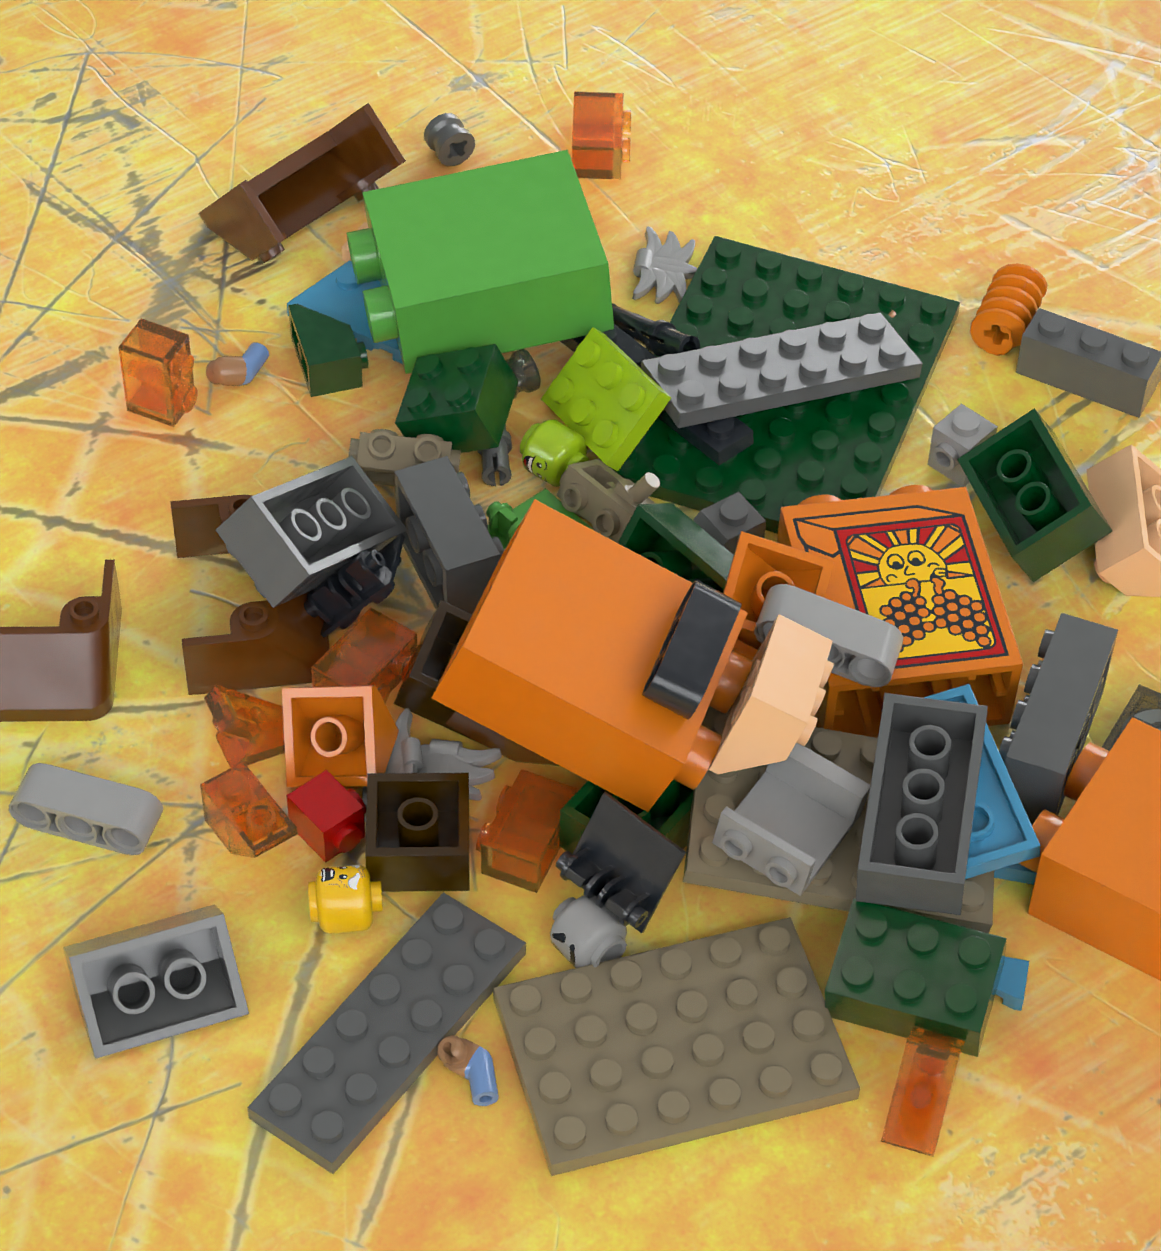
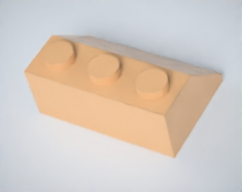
M1131 444L1087 469L1089 492L1112 529L1111 533L1095 542L1096 559L1094 560V567L1103 582L1111 583L1126 596L1161 597V469Z
M778 614L752 660L753 664L744 686L729 709L721 732L722 740L709 767L710 771L716 774H723L786 761L796 743L802 746L806 745L818 720L814 716L826 693V690L822 688L826 684L834 666V663L827 660L832 640Z

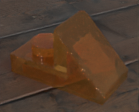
M215 685L204 697L213 716V725L218 730L216 739L231 768H241L285 753L283 706L219 685Z

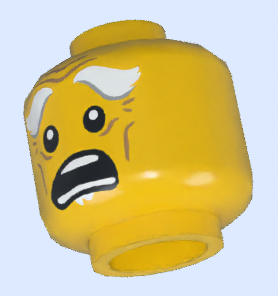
M362 865L323 868L317 873L316 881L308 882L311 922H319L321 929L325 933L368 930L373 923V912H383L381 881L371 882L368 870Z

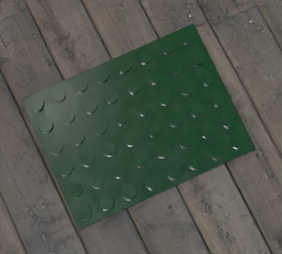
M714 236L670 321L676 327V330L697 337L700 341V349L706 346H717L742 341L746 338H757L782 333L786 330H797L822 325L826 322L861 317L866 314L881 313L923 363L920 378L735 416L753 430L754 444L720 466L657 417L618 471H614L633 483L639 481L646 473H653L658 477L660 486L650 497L698 511L740 492L766 520L765 530L777 534L781 507L798 505L803 500L816 495H832L841 500L880 496L958 317L960 302ZM892 310L896 312L893 318L888 315Z

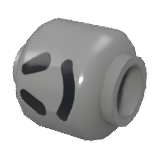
M581 896L578 899L574 897L568 898L556 908L553 914L554 923L550 932L552 944L575 968L591 964L596 968L600 962L621 958L626 950V926H623L619 922L620 918L605 906L600 908L596 905L597 896L590 899L586 896Z

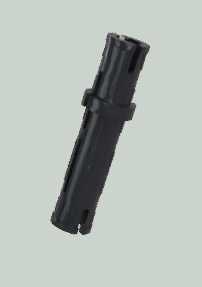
M612 303L614 324L638 343L646 346V349L651 353L663 356L700 349L701 345L697 337L676 330L672 323L664 320L653 321Z

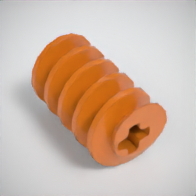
M1019 263L1007 264L997 270L970 327L972 339L978 347L987 353L1000 356L1007 354L1012 348L1021 345L1022 335L1036 314L1037 309L1041 306L1042 298L1046 295L1048 285L1045 277L1031 266Z

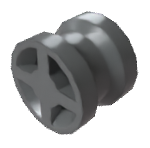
M453 113L438 115L430 121L424 131L425 142L430 149L435 151L440 162L446 166H456L463 163L474 151L475 139L473 135L464 128L461 120Z

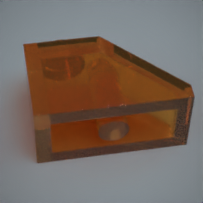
M913 1027L906 1041L881 1142L934 1156L952 1095L965 1041Z

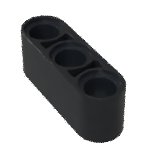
M695 580L676 613L645 684L642 696L689 720L707 690L742 603Z

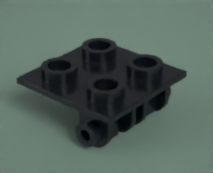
M400 534L379 551H363L346 566L339 569L338 575H331L327 581L325 580L307 594L304 608L310 616L315 618L319 615L324 620L320 634L323 638L338 627L342 630L349 627L357 619L364 607L372 601L378 604L390 595L395 587L394 577L396 570L402 561L400 554L405 539L403 534Z
M605 792L573 854L568 850L565 851L557 860L555 867L561 871L560 877L563 880H571L577 886L583 888L584 896L588 899L597 896L596 905L600 908L605 906L620 918L619 922L623 926L630 924L640 933H643L686 851Z

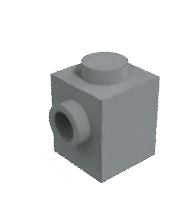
M960 404L933 427L928 465L961 487L966 486L969 480L957 459L996 434L997 426L965 405Z

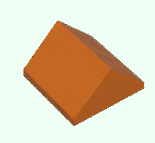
M741 531L723 594L742 603L740 609L748 612L737 639L756 649L760 648L761 643L757 640L754 630L766 595L770 588L775 585L787 584L825 598L834 560Z
M376 685L282 688L287 787H300L325 770H328L343 787L367 786V773H385L399 729Z

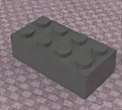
M353 456L251 496L216 529V532L225 542L228 552L239 561L254 581L257 591L268 600L273 608L315 589L325 580L327 581L331 575H338L339 569L346 566L363 551H379L400 534L408 531Z
M1061 613L1055 631L1046 629L1038 651V657L1043 658V660H1039L1038 665L1032 664L1024 688V692L1030 695H1026L1024 701L1018 700L1010 724V728L1016 731L1012 730L1010 737L1004 736L999 749V753L1031 825H1033L1039 814L1045 809L1059 815L1065 799L1064 789L1067 779L1083 750L1104 692L1118 634V629Z
M885 693L857 870L856 901L961 915L988 706Z

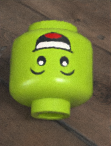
M554 419L532 425L520 443V453L522 454L524 468L554 487L560 486V478L569 465L589 461V458L586 456L588 447L585 444V438Z

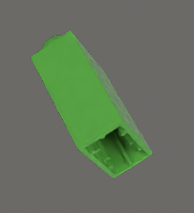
M568 150L362 192L368 228L346 233L351 262L358 285L380 280L381 287L362 290L373 343L396 339L406 374L412 373L417 357L429 354H439L496 344L501 353L585 336L592 327L601 332L614 329L609 264Z

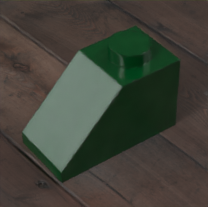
M299 304L288 305L291 339L310 396H320L363 387L362 369L368 368V356L364 342H356L351 325Z

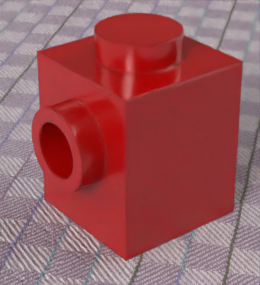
M328 770L323 771L286 795L289 826L325 863L340 853L351 851L365 837L364 814L366 813V807L362 798L352 788L346 790Z

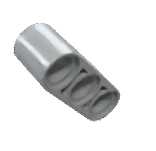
M778 584L770 588L754 630V634L761 644L778 614L833 641L827 658L828 661L834 663L831 673L870 687H881L891 681L903 644V635L896 626L795 586Z
M36 763L29 767L9 804V812L18 823L33 830L126 855H139L144 851L163 813V806L156 796L140 788L49 764Z

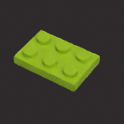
M592 327L558 376L552 381L541 400L569 428L585 438V444L605 465L618 471L672 397L610 338Z

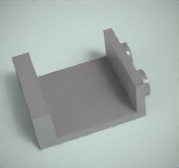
M796 743L786 761L767 765L765 773L735 811L727 806L721 812L712 843L721 848L729 857L741 860L763 873L774 884L786 887L801 896L861 816L871 785L807 747Z

